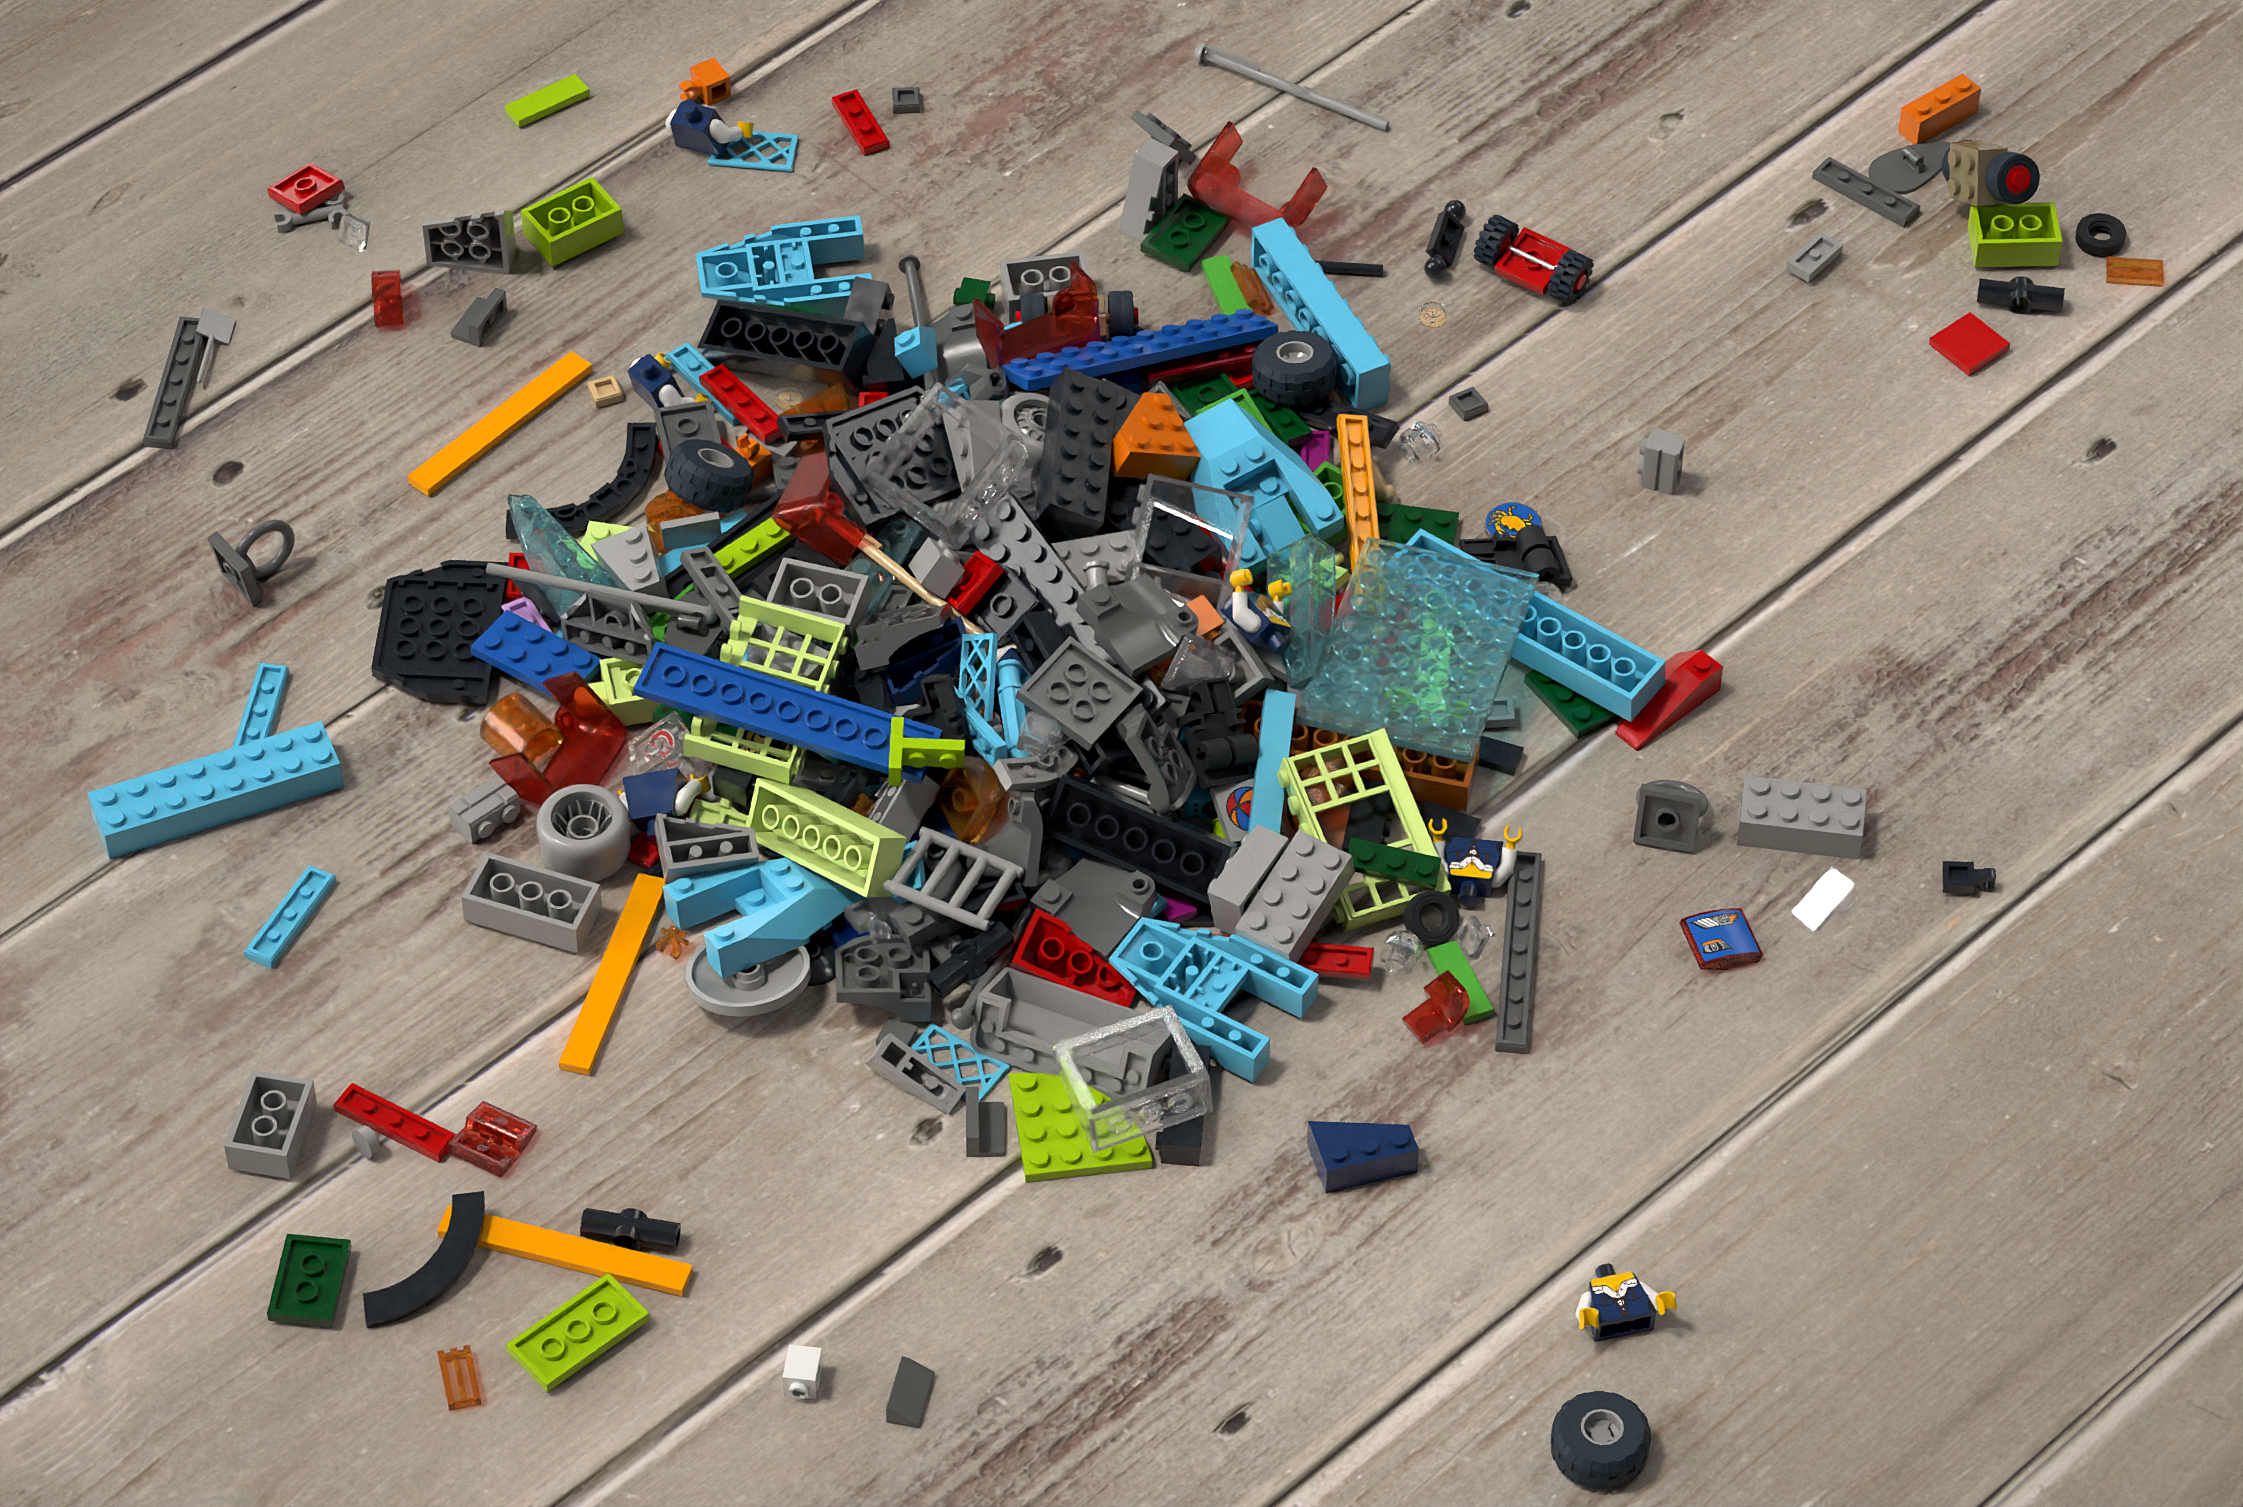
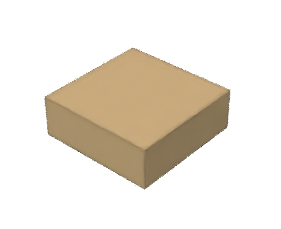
M615 375L587 382L588 391L596 408L624 401L622 390Z

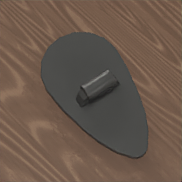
M1946 141L1922 142L1885 153L1872 161L1868 171L1869 178L1898 194L1913 192L1925 185L1942 170L1943 157L1950 147V143Z
M696 591L688 592L678 600L709 606V602L703 593L697 594ZM682 614L679 617L670 615L664 644L705 656L723 632L720 627L721 619L718 618L716 622L706 624L702 618Z

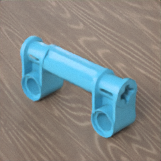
M1008 659L1000 661L996 664V675L999 677L1000 683L997 691L1005 743L1007 744V755L1010 758H1024L1037 755L1040 752L1032 743L1027 706L1015 698L1018 690L1032 675L1027 672L1018 660Z

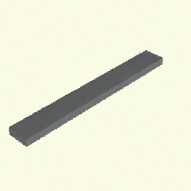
M1517 851L1513 873L1509 877L1495 1052L1526 1054L1542 853Z

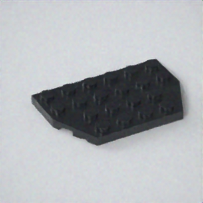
M918 385L828 419L822 426L830 484L861 531L962 491L942 413L946 412L945 408L947 406L939 400L933 399L929 393Z
M447 560L441 562V567L425 572L421 568L407 575H399L387 579L371 667L372 676L426 701L488 704L494 666L471 654V646L502 615L501 606L504 605L507 578L486 574L487 564L489 562L509 566L508 562Z

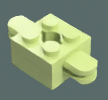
M618 658L600 660L602 682L580 685L576 690L578 710L584 715L608 711L612 728L653 721L652 715L660 703L632 696L634 694L633 688L645 665Z

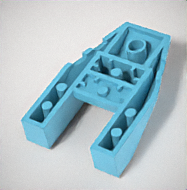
M860 215L771 226V231L755 236L752 233L744 236V241L728 246L727 242L695 254L702 297L841 319L844 318L855 276L872 280L871 273L814 279L812 265L865 259L864 236Z
M1231 398L1184 422L1201 455L1200 460L1190 474L1197 513L1214 541L1221 545L1222 554L1233 572L1240 569H1249L1253 578L1266 571L1267 558L1243 519L1253 510L1283 495L1284 497L1289 495L1317 543L1343 530V514L1330 493L1302 458Z
M787 857L693 874L663 886L667 916L680 931L734 909H737L743 916V918L718 926L716 929L704 933L708 963L722 979L806 945L810 942L809 936L822 928L825 931L832 926V920L842 912L847 915L869 899Z
M1141 917L1109 958V963L1175 1026L1196 1044L1211 1046V1057L1225 1069L1251 1082L1255 1081L1269 1062L1270 1038L1220 1014L1240 988L1299 1018L1305 1015L1318 996L1319 974L1239 935L1232 934L1230 937L1214 935L1212 930L1199 928L1198 931L1182 929L1180 924Z

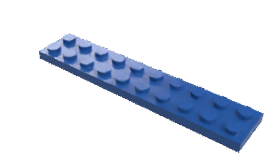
M1238 309L1235 311V314H1215L1211 316V319L1203 321L1193 319L1181 326L1165 325L1162 327V330L1158 331L1143 330L1137 332L1135 336H1115L1112 338V341L1108 342L1093 341L1087 343L1085 347H1065L1061 350L1062 352L1058 353L1043 352L1038 353L1035 358H1015L1011 360V363L1000 365V367L1005 370L1007 380L1026 391H1033L1050 387L1065 367L1090 377H1096L1266 339L1278 333V325L1267 320L1264 316L1253 313L1251 309Z
M657 641L633 688L635 696L889 774L891 718L900 716ZM904 718V738L942 739V729ZM902 765V779L921 784L929 766L916 768Z

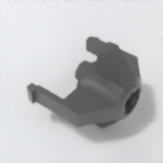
M969 363L953 376L950 374L945 381V385L948 387L961 378L969 386L970 400L999 401L1000 407L1010 397L1006 372L999 365L994 369H986Z

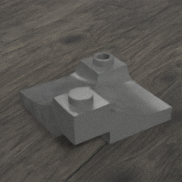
M977 302L949 308L950 313L939 321L927 326L932 327L936 334L938 367L933 370L937 392L946 387L945 381L950 374L953 376L969 363L989 369L982 316ZM902 365L905 390L917 385L925 390L923 374L912 379Z
M1146 573L1115 586L1105 587L1101 583L1078 596L1076 612L1095 631L1093 639L1131 678L1180 651L1191 642L1197 633L1198 616L1186 604L1181 607L1178 606Z
M916 604L865 616L856 628L859 642L854 647L860 670L870 669V672L873 673L887 669V664H890L894 658L893 653L903 644L920 634L941 628L945 622L954 619L951 605Z
M1139 703L1129 708L1115 724V730L1119 739L1123 743L1126 742L1152 783L1147 794V802L1150 809L1154 813L1158 812L1161 816H1165L1184 804L1192 791L1198 774L1194 764L1168 723L1156 727L1148 712Z
M1001 785L1000 796L994 815L984 834L978 842L972 841L971 846L1025 869L1024 874L1021 878H1018L1020 884L1036 887L1043 837L1042 817L1034 799L1036 791H1006L1003 785ZM967 857L966 863L969 872L976 861ZM987 866L981 876L1000 879L1004 872Z
M934 843L930 844L923 855L926 882L948 850ZM959 858L956 859L932 897L941 900L949 897L952 891L959 888L968 874L960 863ZM893 896L869 898L893 931L901 935L911 950L934 937H937L941 942L968 926L955 919H946L943 914L911 901L899 905Z
M1087 853L1064 875L1054 881L1048 879L1032 897L1030 903L1033 913L1037 908L1067 923L1077 937L1084 943L1087 942L1094 948L1093 951L1108 963L1110 956L1141 917L1146 918L1154 906L1157 891L1153 879L1138 870L1131 873L1116 864Z
M900 934L866 935L852 939L835 950L837 1003H854L880 1008L899 1016V1022L916 1023L931 1021V989L926 982V975L930 973L928 941L911 950Z

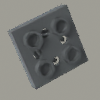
M1137 110L1131 117L1135 123L1151 135L1150 138L1179 151V157L1189 165L1197 158L1189 150L1192 147L1190 143L1170 127L1163 124L1162 121L1150 112L1145 116Z

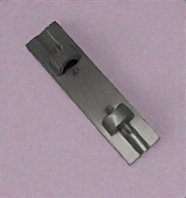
M708 546L682 551L680 562L692 577L693 588L697 594L703 593L721 619L720 627L725 634L730 633L732 620H737L739 616V600L742 594ZM757 622L753 635L761 634L762 623Z

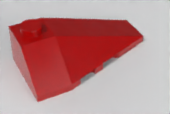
M1703 650L1675 654L1666 661L1665 684L1631 722L1626 719L1622 720L1616 729L1615 735L1638 751L1720 691L1723 666Z
M1036 908L1008 967L1129 1008L1137 989L1110 963L1102 960L1093 951L1094 948L1087 942L1084 943L1077 937L1067 923Z

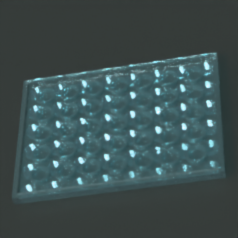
M1367 536L1296 715V723L1356 737L1385 728L1391 745L1472 763L1539 583V574Z

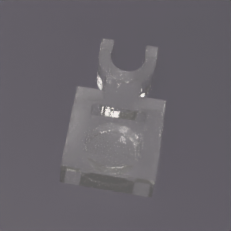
M872 897L844 907V915L859 935L868 931L870 940L874 945L878 944V934H884L888 939L892 938V929L887 924L886 914Z

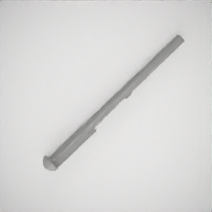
M1201 43L1194 50V57L1199 63H1203L1204 60L1210 61L1383 131H1386L1389 127V121L1317 93L1307 86L1300 87L1290 81L1259 70L1261 65L1213 47L1208 43Z
M489 562L486 568V574L574 591L580 595H584L588 590L592 589L636 600L639 605H642L641 608L643 610L678 617L680 614L702 618L706 624H712L719 618L710 603L707 607Z

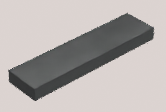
M1831 157L1825 159L1813 171L1812 179L1903 228L1920 213V205Z

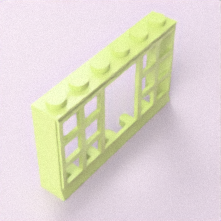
M741 595L739 600V616L737 620H732L730 639L728 644L723 643L720 661L812 687L816 691L829 694L830 685H828L830 678L835 679L840 665V661H837L839 654H845L849 638L845 637V624ZM757 622L778 628L773 643L751 638ZM785 630L805 635L800 651L779 645ZM812 638L833 643L827 659L806 653ZM748 645L769 650L764 666L743 660ZM776 652L797 658L791 674L770 668ZM803 660L824 666L819 681L797 676ZM694 715L692 720L691 735L685 734L684 756L700 758L786 783V785H789L793 774H799L802 765L801 752L802 750H808L796 745L793 746L791 752L770 747L773 738L767 736L763 744L742 739L745 730L741 728L738 729L736 736L717 732L714 730L718 721ZM711 738L718 739L721 741L732 743V746L724 745L710 740ZM742 746L760 751V754L738 749V747ZM766 755H774L777 757L788 759V761H780L777 759L766 757Z
M1385 728L1303 754L1282 758L1279 771H1277V779L1281 788H1286L1289 796L1288 806L1292 815H1297L1300 822L1299 830L1327 843L1315 813L1389 791L1408 838L1388 844V846L1403 848L1411 845L1414 852L1438 857ZM1372 750L1375 757L1374 760L1355 765L1351 755ZM1345 758L1348 765L1347 768L1328 773L1324 763ZM1318 766L1321 776L1301 781L1297 771ZM1378 766L1386 785L1365 790L1358 772ZM1351 774L1359 793L1338 798L1331 780ZM1324 782L1332 801L1312 807L1304 788ZM1440 864L1437 885L1434 891H1441L1449 896L1451 886ZM1362 874L1364 881L1345 887L1332 908L1333 917L1337 923H1341L1344 932L1403 915L1408 902L1416 894L1409 896L1405 884L1396 882L1402 898L1382 904L1375 885L1390 880L1378 877L1372 878L1370 875ZM1368 887L1375 906L1355 912L1348 893Z

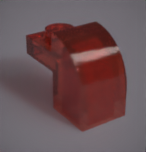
M401 270L371 271L375 327L404 325Z
M1446 970L1423 987L1427 1000L1402 1018L1404 1025L1422 1045L1445 1028L1448 1032L1452 1031L1462 1021L1469 1009L1470 999L1467 990L1449 970Z

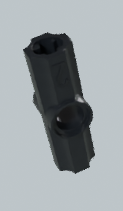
M2024 276L2015 277L2010 282L1979 279L1977 302L2005 305L2011 312L2016 314H2025L2031 309L2062 312L2065 288L2034 285L2031 279Z
M996 921L989 926L986 932L983 931L974 939H967L957 944L951 950V957L926 975V982L930 989L939 998L944 999L965 981L977 979L985 974L990 968L989 963L1014 944L1012 933L1002 922Z
M586 1208L581 1217V1237L612 1241L618 1247L635 1251L640 1249V1246L675 1252L679 1245L681 1223L648 1218L644 1212L638 1209L627 1208L623 1209L621 1213Z

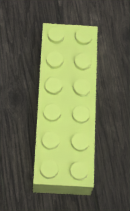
M769 778L756 779L746 827L754 829L757 843L866 898L893 896L891 892L883 889V885L887 879L892 880L900 869L907 837L790 781L789 785H786V783Z

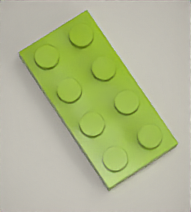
M607 1273L505 1344L506 1352L546 1392H549L650 1320V1315L619 1282Z

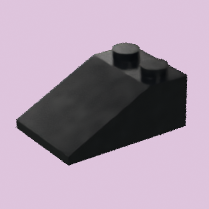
M895 318L888 319L867 361V374L862 375L863 392H887L888 396L905 390L902 364L895 356L894 338L897 337Z

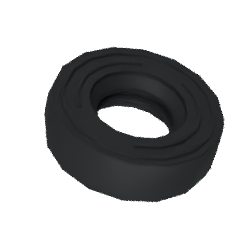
M2104 213L2089 214L2078 223L2075 240L2078 247L2085 253L2096 257H2109L2119 253L2123 248L2126 229L2124 224L2112 215ZM2101 230L2109 233L2111 238L2100 240L2092 237L2090 233Z
M1427 890L1416 894L1408 902L1404 910L1406 930L1413 934L1410 936L1415 941L1423 945L1436 946L1447 942L1455 935L1459 926L1460 914L1457 904L1450 896L1441 891ZM1428 906L1437 907L1443 916L1441 925L1435 930L1425 928L1421 922L1422 911Z

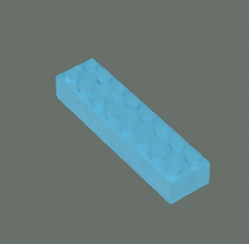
M1282 217L1253 227L1251 269L1296 331H1308L1312 334H1317L1333 346L1338 359L1336 386L1353 408L1363 411L1386 404L1388 390H1390L1389 370H1391V362L1389 357L1380 351L1375 338L1372 335L1369 336L1364 329L1361 319L1355 317L1350 310L1347 300L1340 297L1333 281H1329L1326 278L1321 265L1318 262L1315 263L1307 246L1305 244L1302 245L1298 240L1293 227H1289Z
M318 721L87 793L92 817L108 857L113 859L344 787L338 757L322 721Z

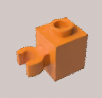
M714 57L690 67L691 81L686 80L679 84V87L684 92L680 94V98L683 101H694L699 96L707 106L731 97L730 76Z
M745 433L736 440L738 448L735 451L742 457H745L751 465L754 473L753 486H755L773 473L772 453L760 445L758 441L752 438L748 439L749 436Z

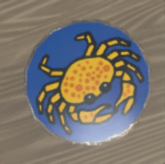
M1505 502L1496 505L1488 511L1484 519L1486 538H1492L1494 532H1498L1500 538H1502L1503 532H1508L1511 538L1515 537L1517 532L1525 526L1539 525L1542 527V519L1537 511L1528 505L1518 502Z

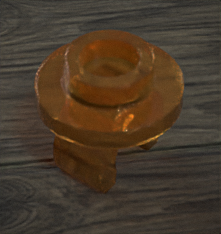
M670 925L668 930L661 929L660 933L664 934L665 937L658 940L656 949L663 953L666 946L672 944L673 949L669 956L678 959L682 953L681 944L688 946L690 942L685 939L687 933Z

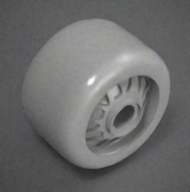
M1020 393L1009 397L1000 406L1006 478L1023 486L1039 487L1049 401L1047 396L1036 393Z
M592 784L572 785L553 793L541 806L537 815L536 828L539 853L548 870L594 883L609 878L624 865L631 847L629 817L625 805L612 791Z

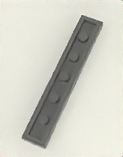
M181 316L179 318L143 437L144 447L173 449L206 338L195 333L200 318Z

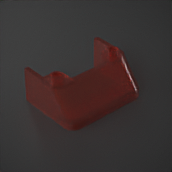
M1228 121L1189 177L1187 187L1191 195L1251 230L1253 227L1281 217L1293 229L1301 226L1328 188L1318 169L1313 167L1291 200L1284 203L1277 210L1237 188L1241 175L1238 169L1229 162L1244 141L1234 124Z
M1075 261L1069 262L1071 286L1061 289L1056 293L1052 300L1053 312L1004 330V324L1001 320L995 317L979 298L973 299L976 336L991 369L996 368L998 365L1002 367L1004 364H1010L1011 360L1015 358L1031 360L1036 359L1038 353L1062 352L1061 350L1065 347L1081 349L1080 347L1087 346L1089 342H1101L1096 283Z
M826 451L805 455L797 465L774 508L772 519L780 528L846 566L867 530L844 517L842 514L845 510V505L842 499L836 493L828 491L831 481Z
M577 671L545 679L542 683L561 704L555 713L554 720L557 730L565 738L543 772L541 773L523 751L491 759L489 765L506 784L517 792L519 798L540 806L543 805L549 796L562 788L577 784L598 786L627 742V730L624 724Z

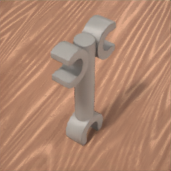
M338 193V200L336 201L325 200L323 202L324 208L309 210L303 215L298 213L290 214L285 210L274 212L278 233L288 232L296 224L328 218L329 226L332 230L335 229V222L339 220L344 221L346 227H349L350 216L344 210L345 201L343 193Z

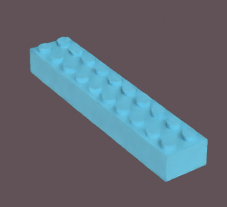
M1421 528L1386 565V588L1630 722L1665 684V660Z

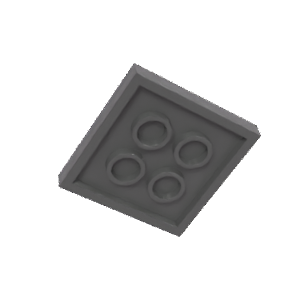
M1069 636L1018 690L1015 698L1090 751L1141 696L1143 688Z

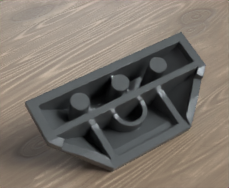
M590 589L560 617L563 639L587 651L645 665L655 646L651 620L636 600Z

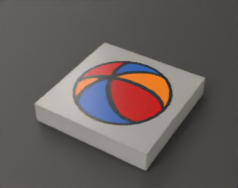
M1254 778L1210 789L1225 839L1236 844H1240L1248 832ZM1281 818L1280 834L1284 835L1287 830L1283 818Z

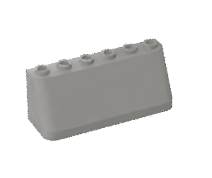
M1005 967L978 994L970 1043L979 1054L1034 1073L1069 1078L1102 1092L1112 1100L1127 1105H1137L1147 1096L1165 1062L1166 1055L1169 1054L1173 1043H1175L1178 1027L1171 1022Z

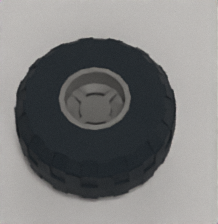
M1288 330L1287 332L1275 333L1273 336L1267 337L1254 351L1252 358L1253 384L1263 397L1278 405L1303 407L1317 403L1331 393L1335 384H1337V353L1327 340L1308 331Z
M688 439L673 448L664 472L668 488L675 496L699 509L718 513H729L742 507L747 501L754 482L752 467L745 457H742L737 451L725 445L709 440Z
M1604 1391L1581 1393L1565 1402L1554 1418L1551 1431V1454L1553 1460H1555L1558 1469L1578 1485L1580 1484L1592 1489H1613L1624 1484L1626 1485L1641 1473L1649 1456L1651 1431L1648 1419L1644 1412L1638 1408V1405L1620 1394Z

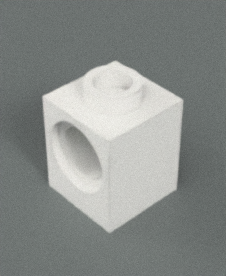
M789 1345L782 1377L784 1396H791L795 1399L817 1398L823 1367L822 1348Z

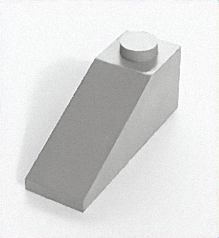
M891 1033L880 1041L865 1063L891 1083L946 1114L951 1112L966 1090V1087Z

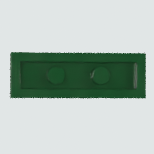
M1257 388L1247 392L1275 436L1288 447L1292 448L1312 440L1313 431L1289 407L1267 400L1259 393Z
M1351 837L1347 853L1352 855L1355 872L1435 890L1442 858Z

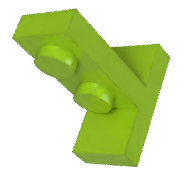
M904 717L891 718L889 785L901 786L902 765L916 768L924 766L943 767L946 769L964 768L965 740L904 738Z

